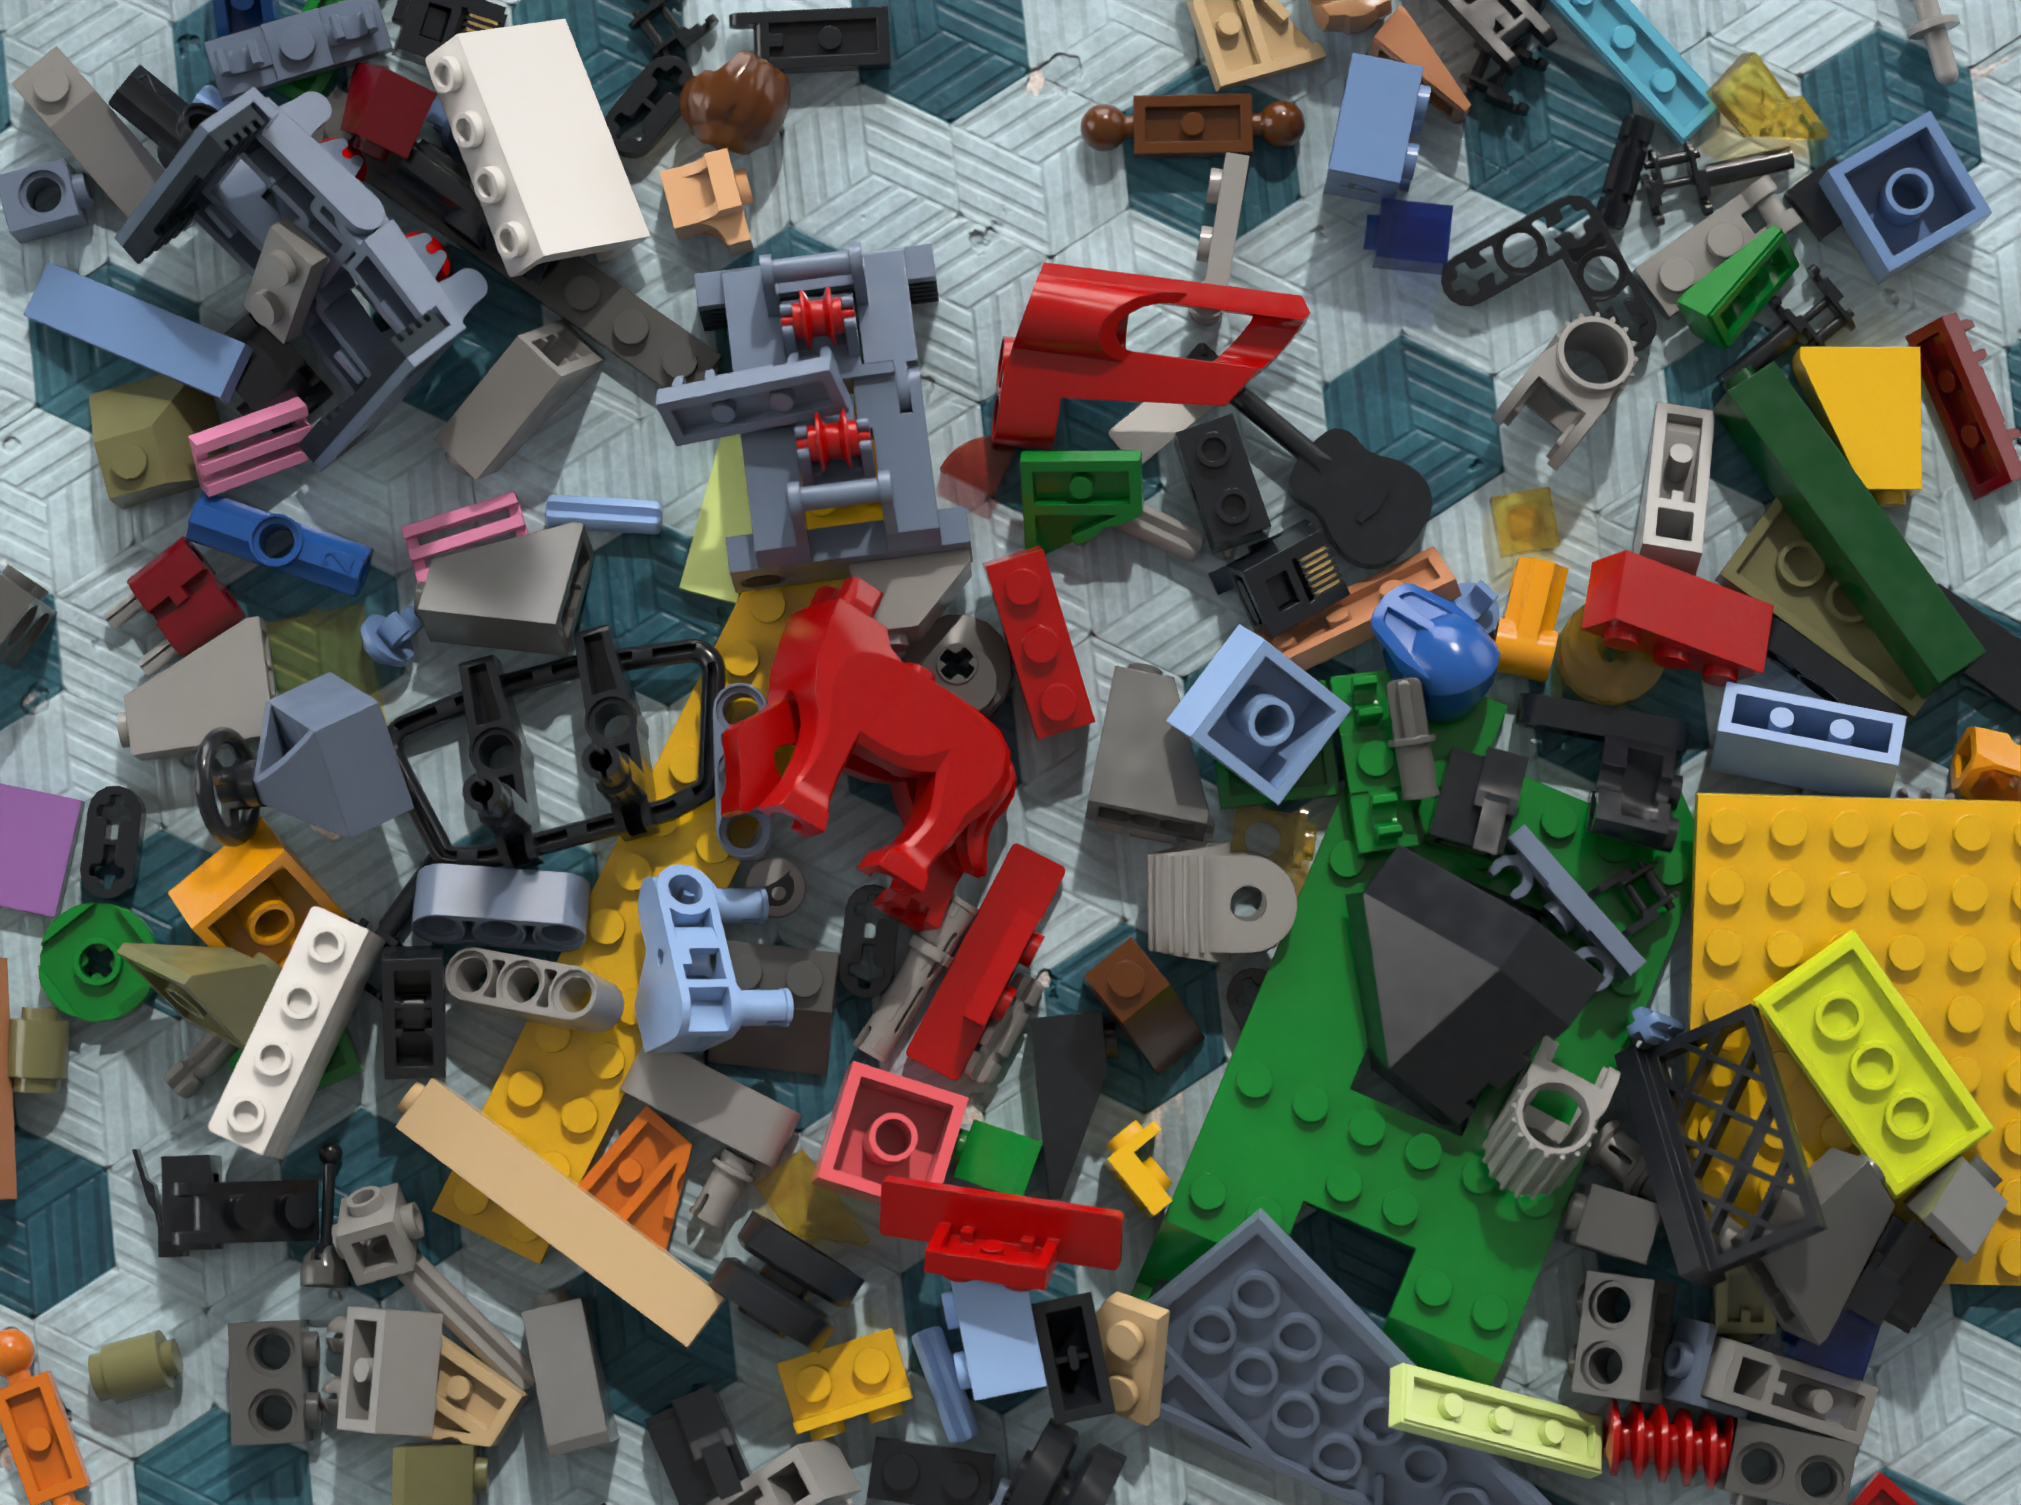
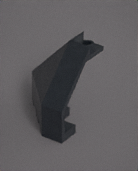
M1399 844L1364 892L1345 895L1371 1069L1442 1125H1459L1475 1111L1477 1105L1475 1100L1485 1086L1491 1084L1499 1090L1530 1062L1531 1052L1542 1037L1547 1035L1554 1041L1566 1031L1606 978L1535 919Z

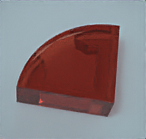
M991 436L975 438L956 448L943 462L940 472L994 497L1018 447L992 444Z

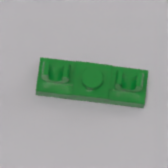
M1390 669L1334 676L1329 679L1330 691L1352 708L1336 730L1357 857L1393 852L1398 844L1408 850L1417 849L1419 846L1412 801H1402L1401 799L1402 789L1395 747H1388L1387 742L1393 739L1385 689L1386 684L1392 681Z

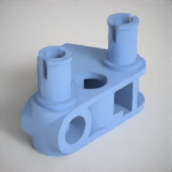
M682 864L669 866L661 871L659 877H646L642 881L638 898V914L646 954L634 1008L645 1053L702 1052L732 1039L741 1026L789 1027V1022H792L794 1013L791 991L788 988H779L778 990H740L736 983L723 929V924H765L764 920L768 918L769 900L767 891L763 886L754 888H716L715 884L702 871ZM710 954H716L714 973L711 969Z

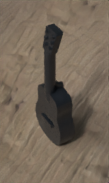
M1198 343L1186 358L1213 362L1219 356L1205 343ZM1246 386L1230 402L1233 407L1298 460L1290 474L1287 486L1288 492L1294 502L1318 518L1330 544L1345 561L1367 570L1380 569L1396 561L1413 545L1424 528L1432 508L1430 488L1418 471L1399 460L1370 452L1352 433L1342 428L1330 429L1313 442Z

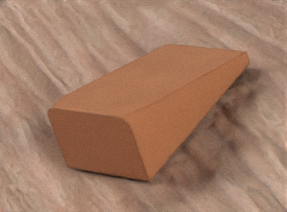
M1400 5L1374 35L1369 50L1370 54L1373 57L1423 66L1420 85L1431 87L1429 103L1456 125L1457 123L1461 125L1471 107L1470 102L1410 14Z

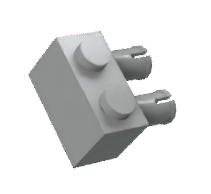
M348 1306L347 1316H338L330 1322L326 1331L343 1334L342 1339L326 1337L328 1348L335 1354L343 1355L341 1377H331L321 1389V1392L337 1394V1399L320 1398V1402L328 1414L338 1416L337 1429L373 1434L433 1436L434 1415L437 1409L436 1392L439 1358L443 1344L442 1313Z

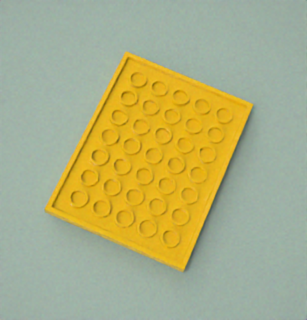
M1695 793L1687 1032L1746 1005L1753 1004L1756 1006L1752 1000L1753 998L1853 929L1995 1128L1992 1133L1960 1155L1969 1162L1977 1154L2003 1180L1995 1189L2008 1203L1975 1256L1967 1263L1958 1257L1942 1284L2021 1286V801ZM1760 1012L1808 1168L1831 1147L1859 1156L1861 1154ZM1746 1026L1728 1034L1718 1057L1740 1066L1751 1043ZM1704 1044L1698 1048L1705 1050L1707 1044ZM1690 1052L1686 1053L1685 1089L1701 1058ZM1714 1063L1700 1096L1721 1105L1736 1072ZM1756 1064L1753 1072L1760 1074L1758 1064ZM1749 1079L1735 1111L1757 1121L1768 1098L1764 1085ZM1696 1102L1685 1124L1688 1137L1703 1144L1717 1115V1111ZM1731 1118L1716 1151L1738 1160L1753 1127ZM1773 1119L1770 1127L1778 1130L1775 1119ZM1766 1134L1752 1167L1774 1176L1785 1154L1782 1141ZM1692 1148L1694 1157L1696 1159L1699 1151ZM1712 1157L1702 1179L1705 1193L1720 1199L1734 1170V1166ZM1748 1173L1733 1206L1755 1216L1770 1183ZM1792 1173L1788 1179L1790 1184L1794 1182ZM1922 1182L1896 1200L1887 1191L1895 1205L1892 1214L1906 1222L1913 1219L1927 1227L1903 1203ZM1729 1212V1216L1742 1227H1745L1750 1222ZM1934 1233L1930 1235L1933 1238L1942 1242Z

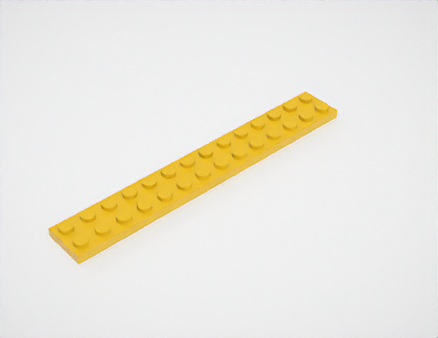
M881 502L806 511L808 529L884 520ZM845 579L742 592L715 645V648L720 652L725 662V687L739 682L750 684L759 689L766 701H768L771 667L790 614L809 607L817 588L828 585L840 590ZM702 673L652 770L656 800L667 798L698 779ZM739 698L732 702L727 709L728 724L732 725L756 714L759 710L757 702L750 698ZM778 747L774 753L776 769L781 778L792 759L795 747ZM715 797L674 821L660 824V833L628 842H625L619 836L591 892L586 942L579 949L561 952L556 962L584 968L615 984L622 992L624 999V1010L619 1022L612 1029L604 1033H588L527 1021L482 1110L483 1113L578 1184L587 1175L627 1095L626 1092L619 1088L643 1044L634 1008L646 954L638 914V898L642 881L646 877H659L661 871L669 866L682 864L702 871L715 884L716 888H730L743 862L730 856L718 841ZM751 817L739 819L731 828V843L737 848H750L761 823ZM592 990L584 996L581 1010L588 1005ZM453 1170L451 1171L432 1211L539 1265L542 1264L551 1244Z

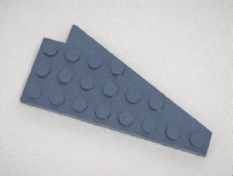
M1262 1208L1257 1210L1146 1301L1170 1310L1160 1416L1158 1418L1351 1505H1552L1506 1457L1388 1427L1390 1368L1401 1363L1412 1366L1416 1365Z

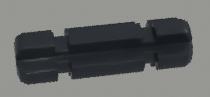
M1627 114L1622 120L1617 137L1621 142L1614 147L1602 187V192L1605 196L1600 197L1597 204V210L1608 229L1622 230L1629 215L1631 205L1627 202L1634 197L1643 162L1647 154L1643 148L1648 147V144H1650L1655 127L1654 121L1644 116Z

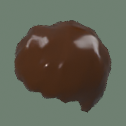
M741 51L716 71L704 70L698 76H692L686 81L679 98L681 114L684 121L690 127L692 135L701 143L709 144L716 150L727 148L728 152L749 155L755 150L768 146L784 123L790 106V81L783 72L775 68L766 59L760 58L754 53Z

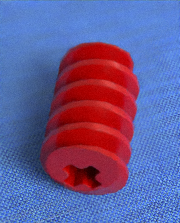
M1610 1398L1603 1426L1602 1455L1607 1457L1611 1476H1617L1624 1461L1628 1460L1631 1461L1635 1479L1641 1480L1648 1465L1655 1464L1659 1483H1665L1673 1467H1676L1680 1470L1683 1486L1689 1487L1696 1472L1703 1471L1707 1490H1714L1721 1474H1725L1729 1462L1733 1438V1416L1727 1415L1719 1430H1717L1713 1413L1703 1411L1693 1427L1689 1410L1679 1408L1669 1424L1665 1406L1655 1404L1645 1420L1641 1403L1631 1401L1621 1417L1617 1400Z

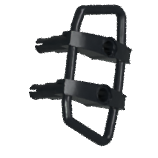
M609 624L575 632L574 640L577 655L506 674L503 671L500 660L494 654L459 663L462 691L395 718L387 726L414 809L408 811L432 859L437 864L486 867L504 866L506 869H525L544 864V855L618 835L625 842L658 834L660 833V824L674 821L709 802L715 797L713 706L715 698L726 685V667L720 652L711 644L698 639H684L620 648L615 630ZM696 663L702 669L698 779L669 797L656 800L648 745L649 727L641 714L628 671ZM580 679L586 713L584 716L585 729L592 740V743L583 751L581 765L584 772L595 780L597 790L610 804L612 812L541 831L533 774L534 756L531 749L527 746L512 696ZM466 715L470 741L469 758L477 775L473 774L465 781L463 798L468 806L477 811L480 822L494 835L496 843L490 845L451 844L403 751L404 743L408 738ZM622 715L629 717V726L623 735L617 738H606L604 736L606 725L612 718ZM503 746H513L514 755L512 760L500 769H491L490 759L492 754Z

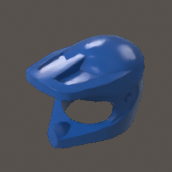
M1406 583L1400 585L1383 596L1376 606L1369 624L1371 631L1384 647L1382 650L1386 668L1390 669L1392 681L1402 679L1403 675L1405 678L1413 677L1420 679L1428 721L1447 722L1459 719L1470 713L1494 683L1500 657L1498 645L1475 620L1453 602L1415 584Z

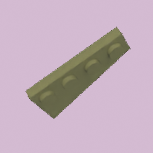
M1775 497L1715 578V581L1723 587L1774 605L1773 617L1793 628L1897 704L1907 714L1908 719L1906 721L1909 722L1917 714L1928 697L1922 700L1842 590L1837 580L1834 579L1812 545L1805 539L1786 513L1782 503Z

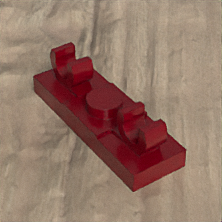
M1957 312L1934 320L1905 336L1909 347H1920L1921 376L1974 500H1977L2021 480V461L2012 443L2013 440L2021 437L2019 429H2006L2005 419L1983 367L1979 366L1978 363L1986 358L1987 353L1985 349L1973 352L1965 332L1975 327L1973 320L1963 319L1960 321Z

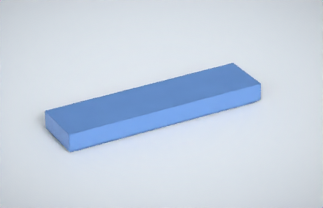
M49 261L23 314L34 322L226 403H229L254 350L243 342Z

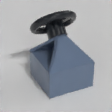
M328 672L266 701L257 759L254 758L245 739L237 731L229 727H218L211 730L203 738L197 752L194 782L198 808L209 833L216 841L227 847L241 846L251 838L259 820L261 807H271L349 839L414 809L379 702L332 672ZM220 746H227L236 760L232 766L223 767L215 756ZM213 785L216 787V793L221 802L222 817L216 804ZM238 810H242V814H241L240 820H239V811H238Z

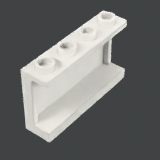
M565 19L456 34L426 57L425 61L431 81L436 88L452 129L454 140L459 147L473 183L475 194L480 201L491 229L496 248L510 277L523 275L540 263L593 253L596 254L598 262L614 260L650 237Z
M318 906L310 909L208 1124L211 1132L260 1155L284 1159L387 940Z

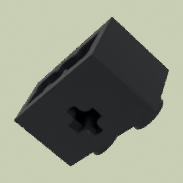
M1231 413L1175 432L1174 446L1212 555L1269 536L1271 523L1233 414Z
M444 945L383 947L381 972L385 1079L446 1078L447 1044Z

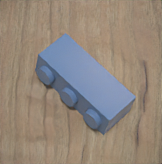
M1727 681L1709 770L1839 796L1890 798L1899 765L1907 716Z

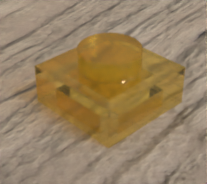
M1550 487L1490 498L1489 503L1500 558L1560 547Z

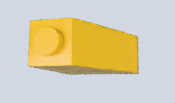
M1800 347L1792 356V370L1815 418L1881 508L1905 506L1906 498H1913L1922 490L1920 347Z

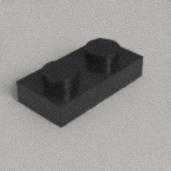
M876 1436L867 1498L914 1505H989L996 1454Z

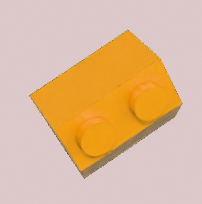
M261 815L253 835L246 843L238 847L223 846L168 892L191 929L209 947H230L251 958L257 952H260L273 960L281 968H283L312 907L318 906L346 920L349 919L296 853Z

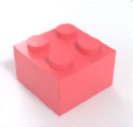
M853 1061L845 1069L810 1183L880 1205L881 1185L887 1176L943 1184L969 1097Z

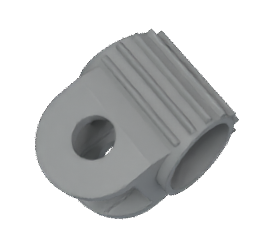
M1599 312L1589 317H1585L1584 314L1580 313L1574 322L1566 321L1560 331L1554 335L1544 352L1532 364L1491 417V420L1498 426H1501L1503 423L1509 426L1526 405L1559 431L1562 435L1546 455L1550 459L1547 464L1555 471L1570 456L1599 417L1608 411L1635 375L1632 368L1639 358L1634 356L1633 348L1637 342L1630 341L1626 334L1628 327L1621 328L1615 323V317L1608 320L1600 317ZM1582 350L1597 357L1605 367L1608 383L1595 384L1579 378L1568 366L1564 352ZM1546 385L1579 411L1567 409L1558 404L1550 395Z
M1231 841L1209 842L1205 846L1186 845L1148 853L1149 951L1198 960L1231 962V953H1252L1266 950L1280 942L1291 929L1297 912L1296 891L1285 871L1267 856L1253 851L1231 850ZM1245 886L1258 888L1261 893V903L1253 914L1239 916L1232 913L1231 898L1238 889Z
M1547 1035L1541 1038L1531 1052L1530 1062L1517 1074L1499 1111V1117L1489 1130V1136L1482 1144V1147L1486 1149L1482 1162L1488 1165L1490 1170L1488 1176L1490 1178L1495 1177L1501 1184L1500 1190L1507 1188L1513 1191L1516 1198L1520 1195L1530 1196L1531 1200H1535L1541 1194L1550 1196L1556 1187L1562 1186L1591 1147L1590 1141L1598 1132L1594 1127L1606 1111L1621 1072L1611 1067L1605 1068L1603 1066L1594 1085L1551 1062L1560 1043L1555 1040L1553 1041ZM1549 1089L1562 1092L1577 1103L1578 1107L1570 1125L1529 1105L1539 1090Z

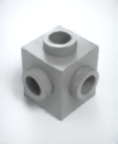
M399 1182L380 1188L377 1186H366L356 1190L348 1197L341 1198L338 1223L332 1225V1238L336 1252L342 1260L345 1259L356 1286L414 1270L418 1238L424 1237V1223L415 1202L407 1204Z

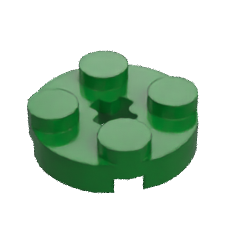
M109 903L80 904L59 915L44 934L41 943L43 947L40 953V965H38L41 986L51 1002L68 1015L94 1023L117 1021L137 1011L150 998L154 990L117 951L123 943L158 944L149 925L133 911ZM95 947L100 952L111 949L115 958L110 962L113 971L107 977L100 973L93 974L90 977L86 973L85 968L91 962L86 953L91 948Z

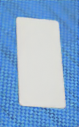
M1143 402L1109 430L1108 434L1121 450H1142V464H1144L1175 438V432L1189 427L1213 406Z

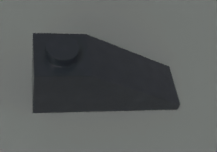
M1102 1011L1029 1018L1049 1200L1062 1198L1108 1073L1107 1060L1119 1059L1115 1023L1103 1024Z

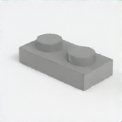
M288 217L270 226L243 306L252 314L254 319L259 324L265 326L283 344L301 334L329 257Z

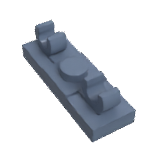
M345 0L204 42L223 103L237 99L252 87H255L260 92L393 52L378 0Z
M829 346L821 347V356L817 358L802 360L799 353L795 352L790 354L787 364L777 366L771 364L717 376L714 370L710 369L705 372V380L687 383L683 375L676 376L672 387L657 390L655 405L675 445L681 446L815 419L814 412H818L821 418L838 415L842 409H845L846 413L850 411L851 397L842 380L839 367Z
M1525 824L1507 839L1504 852L1507 855L1497 858L1487 870L1486 875L1491 880L1500 871L1505 869L1513 870L1518 874L1520 879L1519 887L1515 888L1507 897L1511 903L1522 900L1531 890L1532 885H1535L1541 892L1539 896L1546 902L1542 907V911L1547 919L1562 934L1567 935L1571 931L1578 940L1582 939L1588 946L1579 949L1575 953L1585 961L1595 962L1599 966L1601 974L1606 977L1594 994L1603 991L1612 982L1614 976L1623 984L1646 963L1645 959Z

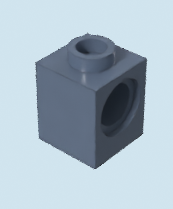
M65 158L0 174V198L8 230L20 244L89 226L85 208L94 206L88 179L84 172L76 173L75 169ZM48 187L60 188L61 200L56 208L49 212L36 211L35 200L43 189Z

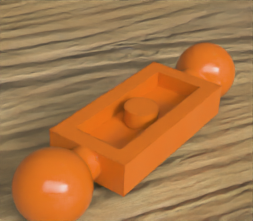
M16 1329L0 1331V1376L6 1377L9 1386L0 1389V1423L29 1504L39 1505L50 1501L52 1505H87L76 1500L74 1491L92 1485L52 1371H46L32 1377L29 1368L35 1357L33 1342L22 1331Z

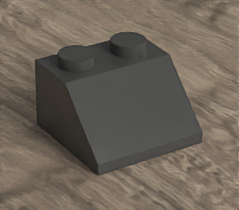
M726 940L736 983L740 990H778L779 988H788L793 997L794 1013L792 1022H789V1027L741 1026L732 1039L708 1049V1062L828 1076L839 981L840 954L837 952Z

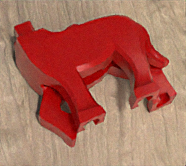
M853 576L844 580L840 590L828 585L817 588L809 607L790 614L771 667L767 704L756 714L730 725L724 731L722 742L726 782L725 791L721 798V815L725 818L746 814L760 805L757 809L771 818L774 812L794 818L790 829L807 838L825 832L829 818L830 800L841 773L866 782L889 784L895 806L905 829L891 844L869 852L856 869L869 877L872 876L873 872H878L893 878L890 887L881 892L872 906L916 932L936 930L941 926L950 898L963 873H967L975 878L987 875L988 838L999 817L1006 811L1015 796L1017 778L1013 763L1010 760V749L1001 731L980 711L935 682L936 676L930 670L921 665L911 662L903 663L890 647L887 627L873 619L884 594L862 579ZM778 747H795L792 759L781 778L776 769L774 753Z

